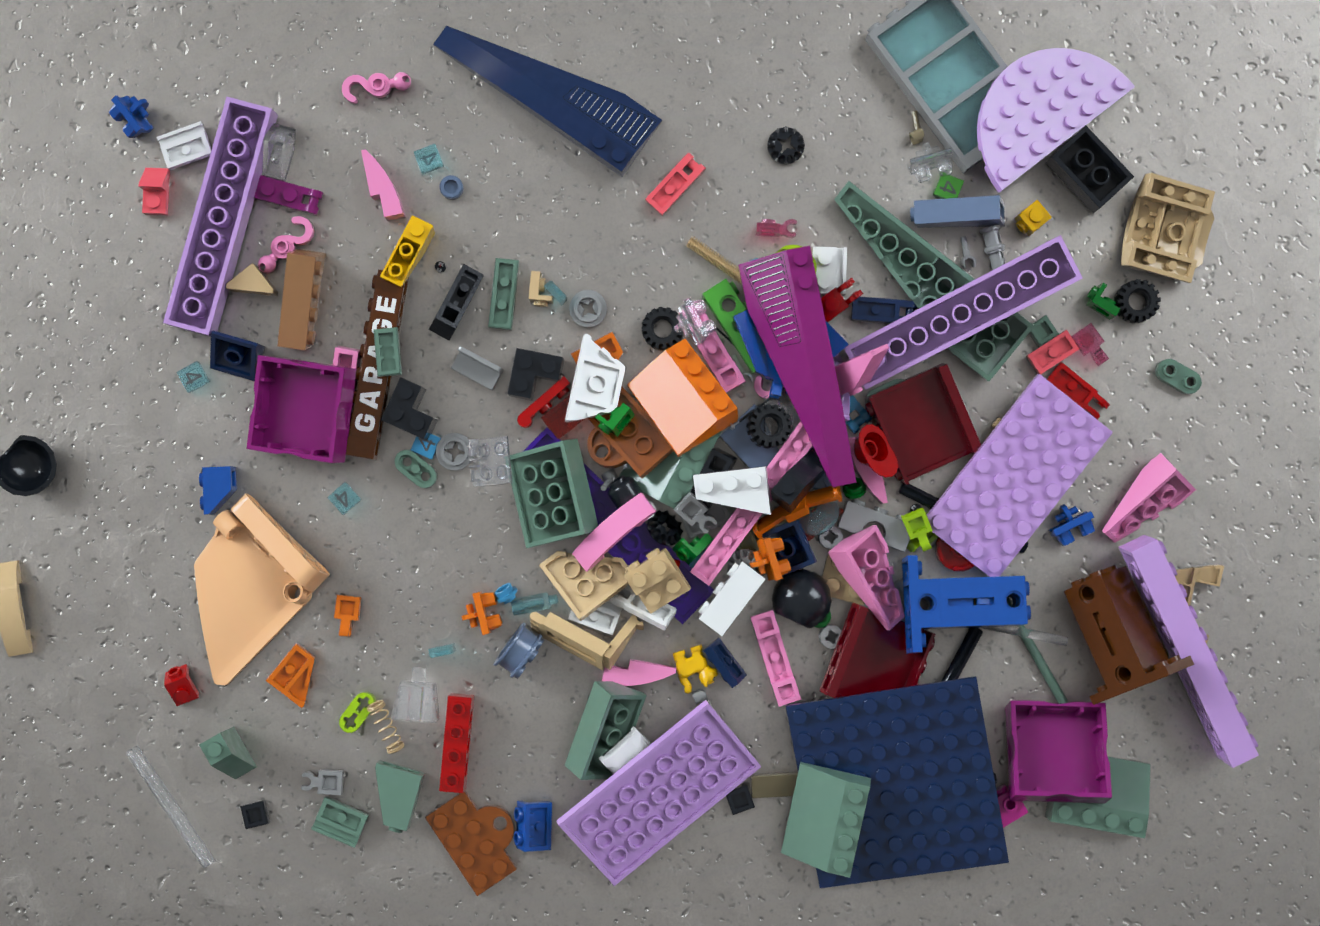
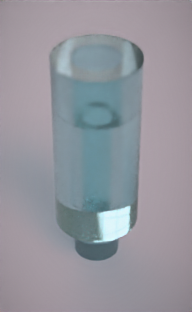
M548 592L515 598L511 601L513 615L516 616L551 609V605L557 604L559 601L557 594L549 595Z

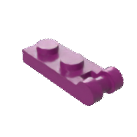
M260 175L254 198L317 215L319 210L317 205L319 200H322L323 192ZM305 196L310 197L308 204H303Z

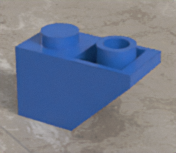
M202 467V473L199 474V484L203 487V496L200 497V508L204 510V515H215L237 491L236 467Z

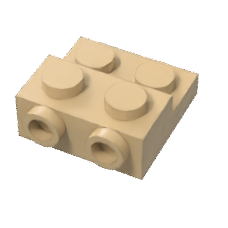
M658 548L654 549L646 555L647 560L639 563L637 560L627 566V572L623 575L635 595H639L650 614L691 589V586L667 548L661 551Z

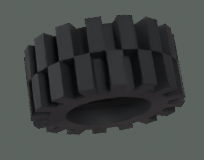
M1136 279L1124 284L1116 292L1117 296L1114 297V301H1116L1115 306L1120 308L1118 315H1122L1124 321L1129 320L1130 323H1141L1156 314V310L1160 307L1158 302H1161V297L1158 298L1157 294H1159V291L1154 290V284H1148L1149 281L1147 280L1141 281V279ZM1137 292L1144 296L1146 303L1143 309L1135 310L1129 305V297L1132 293Z
M659 307L658 309H652L650 313L646 314L642 322V334L646 343L652 348L663 351L682 339L684 324L681 316L675 310L673 311L669 307ZM666 320L671 324L672 332L669 336L661 338L654 333V325L657 321Z
M766 404L755 409L752 415L748 417L749 422L746 424V427L749 428L747 434L752 437L750 440L756 442L757 446H763L767 449L783 444L792 432V429H790L792 421L789 422L788 418H790L789 413L785 414L784 408H778L779 405ZM770 417L777 422L778 429L774 435L763 433L761 422L764 418Z

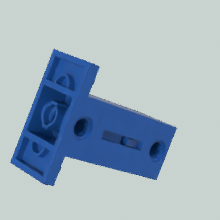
M908 555L901 559L906 654L923 652L922 648L926 647V635L921 632V629L1022 626L1028 624V620L1031 619L1030 605H1027L1026 596H1029L1030 587L1029 582L1025 581V576L919 579V575H922V562L918 561V556ZM1007 597L1012 599V607L1007 604ZM921 599L927 602V610H923L920 607Z

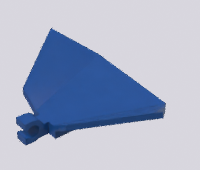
M748 310L734 315L733 318L756 373L766 377L767 380H772L769 398L778 400L782 393L783 384ZM826 321L834 358L849 344Z

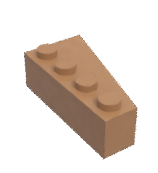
M303 249L287 253L277 346L307 350L311 345H314L316 333L313 330L314 323L318 317L317 305L321 291L326 253Z

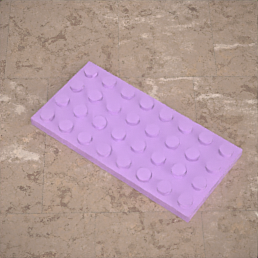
M1037 374L928 512L927 518L933 530L931 532L987 576L999 577L1113 432L1042 375Z
M705 700L556 821L558 826L615 886L761 768V765L707 700Z

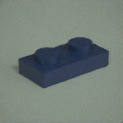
M720 638L714 640L703 650L708 660L715 665L721 673L723 680L731 688L738 685L747 676Z

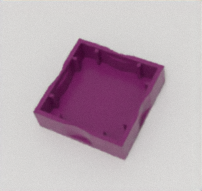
M258 355L254 384V407L250 416L246 449L274 454H293L300 458L328 463H344L357 369Z
M1009 701L1005 707L1009 801L1106 803L1112 798L1110 763L1106 747L1108 738L1106 703L1093 705L1092 702L1055 704L1045 701Z

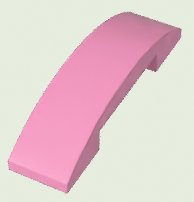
M697 302L680 312L679 315L690 336L724 391L728 393L745 383L743 375L727 352L701 304Z
M643 493L638 494L596 527L572 554L584 570L588 572L605 557V553L631 530L641 526L656 510Z
M773 610L751 616L752 625L778 706L801 700Z

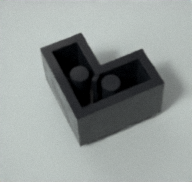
M516 348L507 394L511 397L533 401L537 378L558 382L561 379L564 358Z
M400 377L381 420L424 440H428L438 421L431 416L417 411L426 389Z

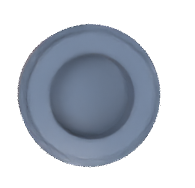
M449 175L441 180L440 192L446 199L455 200L462 195L464 186L458 177Z

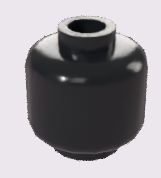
M621 475L608 485L610 487L608 496L617 509L638 494L643 493L634 478L630 476L625 477Z

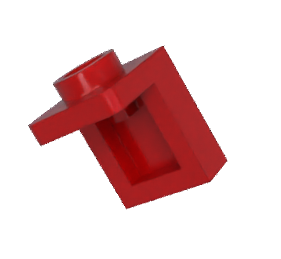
M187 664L173 667L165 673L164 686L177 707L199 698V691L189 677V667Z

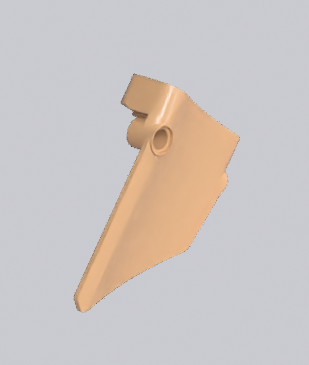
M245 493L231 507V510H225L216 516L213 524L216 526L215 534L194 564L202 631L212 678L217 685H228L311 600L312 593L330 576L327 569L308 553L248 493ZM300 588V595L296 598L295 592Z

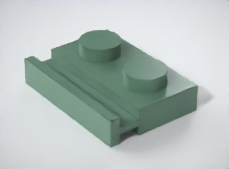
M326 796L311 830L355 848L369 814Z

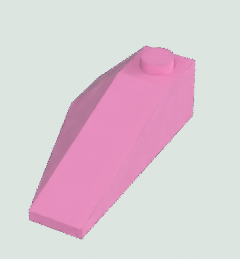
M1160 453L1142 469L1102 531L1116 543L1138 530L1141 523L1151 518L1153 521L1158 518L1160 511L1167 507L1170 509L1177 507L1196 489Z
M872 525L843 539L828 552L840 574L886 630H891L905 617L899 591L895 588L892 574H894L893 566H889L886 554L889 553L888 545L877 525Z

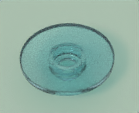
M837 501L810 507V514L799 518V522L806 535L816 536L826 533L838 520L839 506Z

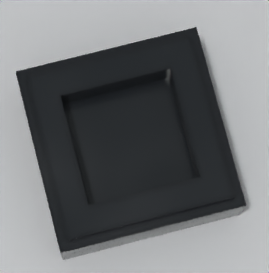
M747 784L736 787L726 795L733 815L755 808Z
M265 800L240 806L245 829L270 823Z

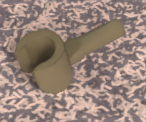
M913 111L915 131L909 132V137L912 144L916 145L923 142L925 134L919 123L918 111Z

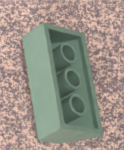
M595 681L565 766L580 780L610 778L613 773L598 758L604 756L631 731L630 729L633 726H636L647 695L613 681Z

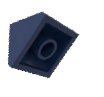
M212 331L210 368L255 381L258 355L264 354L265 346Z
M799 519L790 523L786 522L762 534L763 538H782L784 550L776 552L775 555L777 561L788 559L791 571L784 575L817 562Z

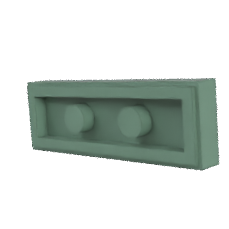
M495 259L488 328L512 330L519 260Z

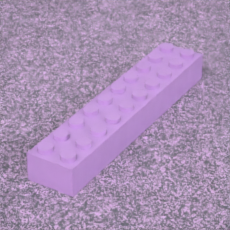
M226 97L166 310L164 324L211 337L212 331L218 332L229 292L226 289V284L232 280L255 200V192L260 175H262L278 117L272 108Z
M1060 235L848 345L844 349L849 359L888 344L889 349L871 381L863 385L866 390L1083 279Z
M1142 535L1119 546L1118 548L1170 658L1180 655L1181 659L1191 656L1194 665L1177 673L1216 756L1232 768L1259 756L1256 747H1258L1257 741L1246 729L1248 722L1235 706L1238 704V701L1233 692H1229L1227 689V677L1222 670L1218 669L1215 663L1218 661L1217 656L1211 648H1208L1205 642L1208 638L1203 628L1198 627L1195 619L1198 617L1194 608L1191 605L1188 606L1185 599L1187 592L1182 584H1178L1175 578L1177 571L1171 562L1168 563L1165 557L1167 550L1164 544L1155 538Z

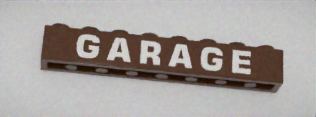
M379 269L377 275H374L372 279V289L375 290L373 298H370L368 302L370 318L364 324L363 333L366 335L365 344H361L359 357L362 358L361 367H357L355 380L358 381L357 390H354L352 404H354V408L350 417V430L346 448V455L377 460L384 423L381 419L386 410L392 376H377L373 329L397 327L400 333L409 282L408 277L403 286L399 287L380 278L383 270Z

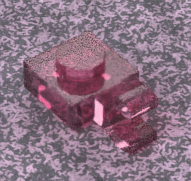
M762 219L761 222H757L756 236H786L787 238H794L796 233L789 232L787 227L789 225H796L797 221L789 219L781 225L775 223V220Z
M1092 323L1071 336L1083 356L1090 352L1097 366L1109 359L1099 346L1105 341Z

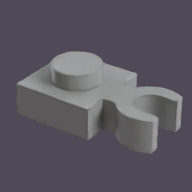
M691 492L674 508V511L691 526L698 522L703 533L708 534L709 532L708 528L704 526L705 522L711 521L713 524H717V520L713 515L705 514L708 507L700 500H697L696 496Z
M320 769L318 776L310 771L302 773V777H309L311 780L310 785L301 786L302 790L308 791L318 787L317 794H343L344 770Z

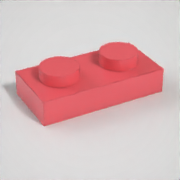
M1065 330L1026 357L1037 374L1041 375L1078 351L1079 347L1069 332Z

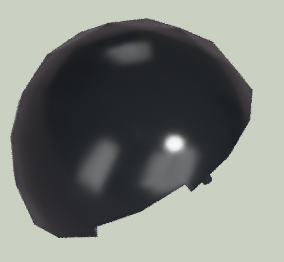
M19 436L10 448L0 456V486L11 494L30 496L43 491L50 485L56 473L57 464L52 449L46 442L37 437Z
M799 569L782 576L783 579H780L774 586L772 594L774 612L806 628H813L821 623L829 613L832 602L830 589L824 578L816 572L806 569Z

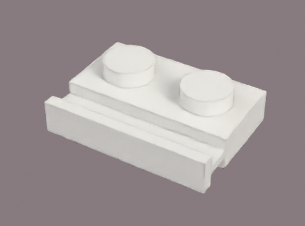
M201 121L157 137L169 170L209 157L212 147Z
M813 247L812 256L817 266L816 277L819 292L821 295H826L835 287L838 288L846 282L847 247ZM846 289L841 292L842 295L846 294Z
M608 600L582 621L571 610L568 622L612 637L622 608L616 607V605L611 604Z

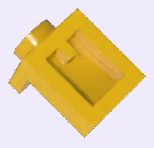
M1036 200L1014 219L1019 231L1030 236L1050 220L1052 216Z

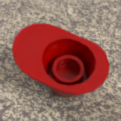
M873 424L862 427L859 437L854 443V454L857 460L871 467L879 476L885 478L892 477L898 470V461L885 434L878 426Z

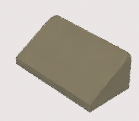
M798 772L752 774V798L793 796Z

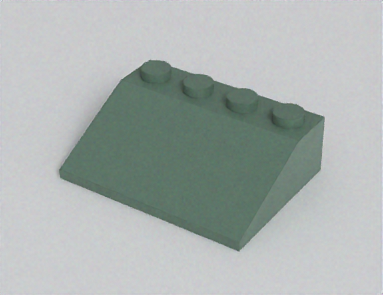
M722 431L679 457L673 451L643 479L640 478L628 463L625 464L619 477L624 475L625 477L630 476L634 478L644 494L674 509L691 491L694 485L693 475L700 474Z
M578 439L563 440L505 456L526 548L588 534L598 527Z
M1108 756L1112 798L1108 802H1047L1045 817L1051 822L1145 838L1149 818L1151 764Z
M800 762L781 853L822 871L850 878L871 778Z

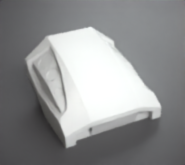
M634 726L604 756L598 758L613 774L651 744Z

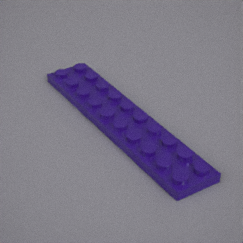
M546 427L524 451L561 440ZM584 463L599 526L618 509L608 496L610 488L608 487L605 491H602L601 486L604 482ZM644 522L641 526L631 530L608 553L612 557L622 558L629 566L637 560L639 563L647 560L646 555L656 548L660 551L667 548L672 558L680 561L679 569L691 586L689 591L668 603L677 609L674 617L683 625L713 594L714 589L690 572L692 568L685 561L680 560L670 546L662 545L655 541L648 531L647 524Z

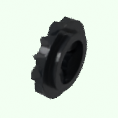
M787 126L777 128L770 135L767 144L770 156L781 164H791L797 161L802 156L805 147L803 135L796 129ZM791 137L790 145L793 149L787 148L781 153L782 144L780 141L785 142Z
M658 510L654 513L653 517L648 519L647 527L655 541L662 545L670 546L676 544L681 539L683 530L680 526L682 522H678L675 519L676 515H670L668 510L664 512ZM665 522L667 527L670 528L668 531H666L665 526H662Z

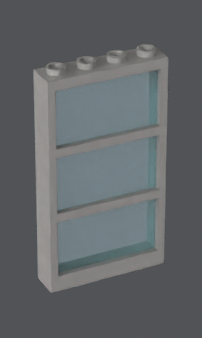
M907 0L905 2L906 6L900 11L898 8L894 9L886 16V21L881 24L879 22L873 24L867 30L869 33L865 40L964 174L983 160L977 141L979 111L991 84L1008 66L959 0Z

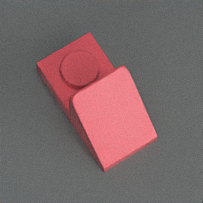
M145 168L138 187L143 189V214L168 215L170 170L168 168Z

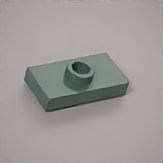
M398 328L373 329L377 376L402 375Z

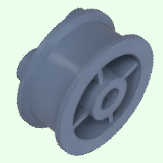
M524 622L508 640L493 664L494 666L499 664L509 671L511 678L515 677L518 679L526 668L525 665L533 661L539 652L538 649L544 642L542 635L536 636L525 628L526 623Z

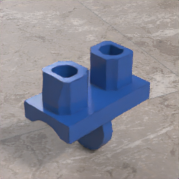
M118 95L111 99L114 105L110 109L109 114L116 121H122L124 118L128 121L123 128V132L127 137L136 138L141 133H150L153 127L146 119L149 116L146 111L149 103L146 99L138 101L135 96L119 98Z
M1063 504L1059 506L1061 513L1054 516L1057 523L1065 520V522L1048 530L1051 536H1056L1062 546H1066L1075 541L1070 529L1077 526L1081 536H1086L1095 531L1091 521L1094 516L1091 511H1085L1072 517V515L1078 513L1077 507L1074 506L1068 509Z

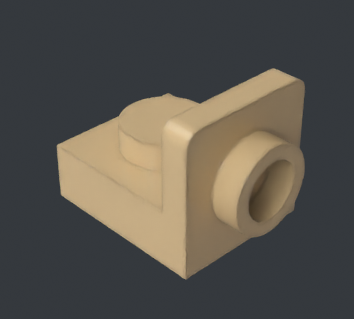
M531 271L529 300L534 302V306L548 307V303L553 304L554 299L552 296L540 295V292H545L546 278H542V274L539 271Z

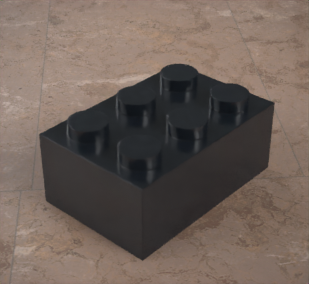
M1086 125L1045 162L1092 213L1099 210L1134 178L1131 172Z

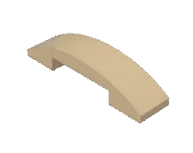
M19 560L0 563V633L8 657L33 653L30 629L26 630L19 584L22 583Z

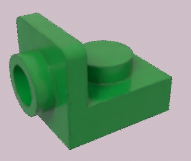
M1103 282L1091 288L1087 295L1089 301L1086 306L1110 320L1116 317L1120 308L1115 306L1116 302L1111 298L1101 297L1107 287V284Z
M622 403L620 407H616L612 411L609 421L599 414L595 418L600 423L598 425L599 429L607 435L613 433L618 437L635 414L630 407Z
M705 534L701 539L696 536L690 544L684 538H681L672 550L680 560L685 561L689 565L713 538L709 534Z

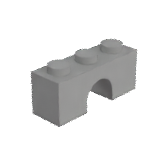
M852 499L851 502L845 501L836 527L855 534L862 531L868 522H877L882 527L883 538L888 547L905 552L910 538L901 515L897 514L896 518L888 516V511L876 506L874 510L865 507V502L858 499Z

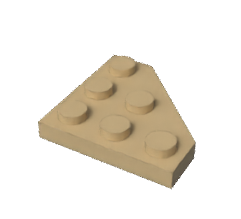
M557 551L539 565L580 621L584 620L629 585L623 576L627 572L626 567L628 565L622 558L604 557L591 570L586 572L572 553Z

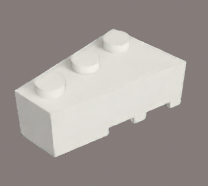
M766 466L693 475L697 500L769 515L772 514Z
M743 561L739 565L736 562L727 572L730 577L725 583L720 582L712 592L715 596L710 602L706 600L698 611L700 613L698 618L721 636H723L765 580L764 577Z

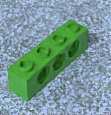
M724 279L702 293V298L751 373L754 374L756 370L741 334L735 328V320L733 318L734 315L747 310L746 301H740L737 296L740 292L734 282L729 283L727 279ZM726 300H731L735 304V309L727 312L722 308V303Z

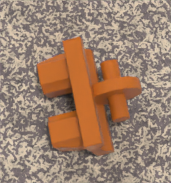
M761 538L756 540L759 550L753 552L755 561L749 563L750 568L758 567L759 574L766 573L768 581L783 579L782 575L791 571V566L788 559L777 561L775 555L776 552L784 550L782 538Z
M481 591L473 593L477 612H474L473 604L466 605L468 614L461 616L462 620L469 619L471 628L478 626L476 617H478L482 635L492 632L491 630L503 625L500 613L488 616L486 607L497 605L495 592L482 593Z

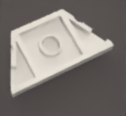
M585 334L582 338L565 422L596 417L597 414L601 416L611 414L618 405L625 366L617 359L612 358L605 348H600L591 340L592 337L588 334Z

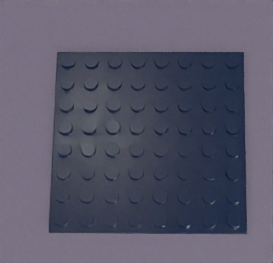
M976 676L786 705L798 771L800 762L871 778L850 878L816 868L820 888L1009 863Z

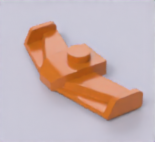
M829 486L808 492L791 514L781 506L777 507L772 511L771 515L767 514L757 520L752 527L754 534L757 538L761 539L763 538L762 534L786 519L790 523L810 514V507L836 500L842 502L840 486L833 488Z

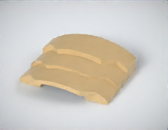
M1154 173L1145 174L1135 195L1127 220L1122 245V266L1191 283L1195 269L1203 264L1207 240L1215 219L1211 211L1215 191Z

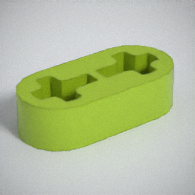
M362 692L353 699L339 719V725L343 731L352 733L361 727L371 712H368L367 706L361 711L358 710L361 705L359 699L368 697V704L370 705L376 702L375 696L372 693ZM356 713L358 715L354 720L356 726L347 727V720L345 718H350Z

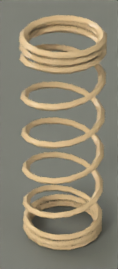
M378 700L370 704L367 710L368 712H373L370 716L381 711H387V715L374 722V724L382 720H391V723L387 727L378 730V733L387 728H395V731L390 736L382 739V741H385L392 736H399L397 742L386 747L387 753L393 754L400 751L405 744L403 741H400L401 736L395 734L397 728L390 726L393 719L386 718L389 711L382 710L385 702Z

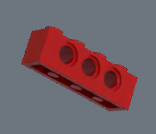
M455 693L448 695L439 791L464 793L466 790L475 695Z

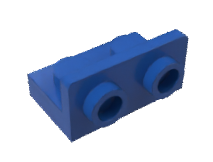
M517 801V807L514 810L516 821L514 843L516 848L524 852L551 850L552 802Z

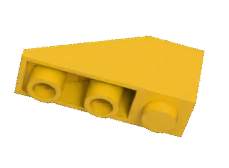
M412 215L380 278L402 287L435 235L433 225Z

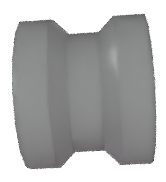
M829 525L819 531L818 540L823 547L832 549L843 540V534L838 527Z
M832 624L821 628L819 632L821 644L827 648L835 649L842 630Z

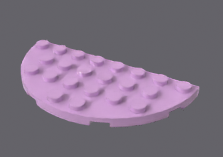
M1044 49L1025 55L1010 64L991 84L985 99L982 101L977 123L978 149L982 152L986 165L984 167L998 193L1135 87L1133 83L1122 72L1105 60L1087 52L1074 49Z

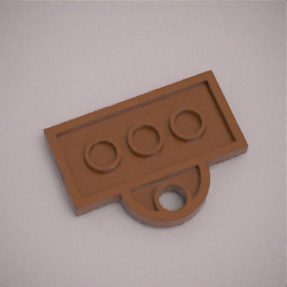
M621 386L617 407L624 403L631 408L635 416L618 437L613 433L607 435L599 429L598 425L600 423L595 417L588 418L595 428L589 434L587 449L591 458L601 467L618 468L628 463L640 478L643 479L674 450L648 414ZM611 414L602 415V417L609 421ZM600 447H607L608 454L605 457L599 458L596 456V452Z
M465 790L464 793H459L425 817L477 896L517 870L516 865L505 850L514 836V821L511 815L502 807L487 805L478 809ZM501 816L506 819L507 826L504 829L495 827L494 819Z

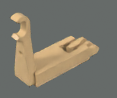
M537 612L530 614L532 631L541 634L544 639L601 670L604 668L611 670L636 629L644 630L643 622L638 621L639 617L632 614L627 623L608 644L551 612L547 617Z

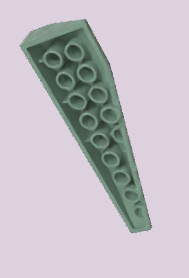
M850 181L846 183L834 199L918 309L975 280V278ZM1016 312L948 348L983 378L990 381L1035 325Z

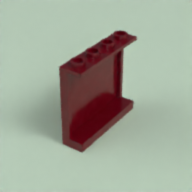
M941 363L865 397L867 400L865 408L868 415L874 417L877 424L875 426H878L883 431L897 458L898 470L894 476L897 481L901 480L905 485L909 484V481L970 453L975 454L981 446L948 364Z
M852 602L819 691L827 696L836 698L918 685L919 677L926 669L928 653L934 647V637L936 634L921 629V632L926 635V647L922 648L923 652L906 654L905 622L899 621L891 630H886L869 608Z

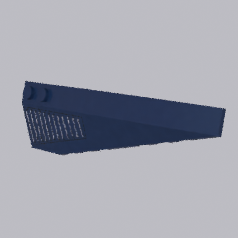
M446 26L433 44L436 48L621 177L624 176L662 122V119L622 92L452 27Z

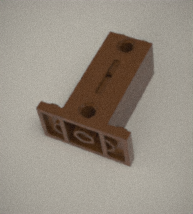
M1113 565L1106 569L1098 570L1089 574L1086 578L1072 582V588L1064 591L1105 682V685L1096 688L1098 693L1089 696L1093 705L1194 665L1191 656L1183 659L1180 658V655L1168 658L1126 566L1117 569Z

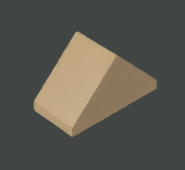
M253 263L226 284V289L232 292L278 296L276 288L264 273L260 271L258 266Z

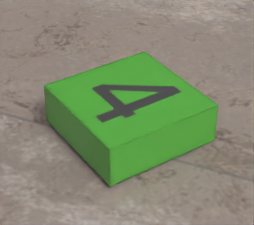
M942 172L933 196L941 199L958 198L964 181Z

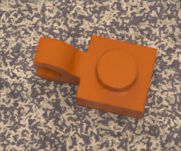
M337 595L334 618L341 619L339 636L351 637L352 620L359 621L361 597Z

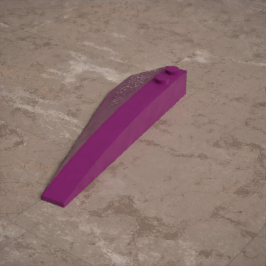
M810 245L781 251L739 264L748 313L796 409L832 488L856 483L843 406Z

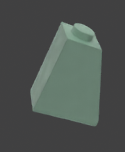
M235 727L220 732L199 744L209 764L234 779L243 776L257 767Z
M380 760L376 763L375 770L383 825L389 826L390 831L402 833L410 828L425 773Z

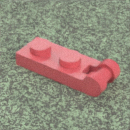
M687 153L647 196L645 201L663 216L694 181L703 174L706 167L698 164L694 160V156ZM689 167L693 172L688 175L683 169Z

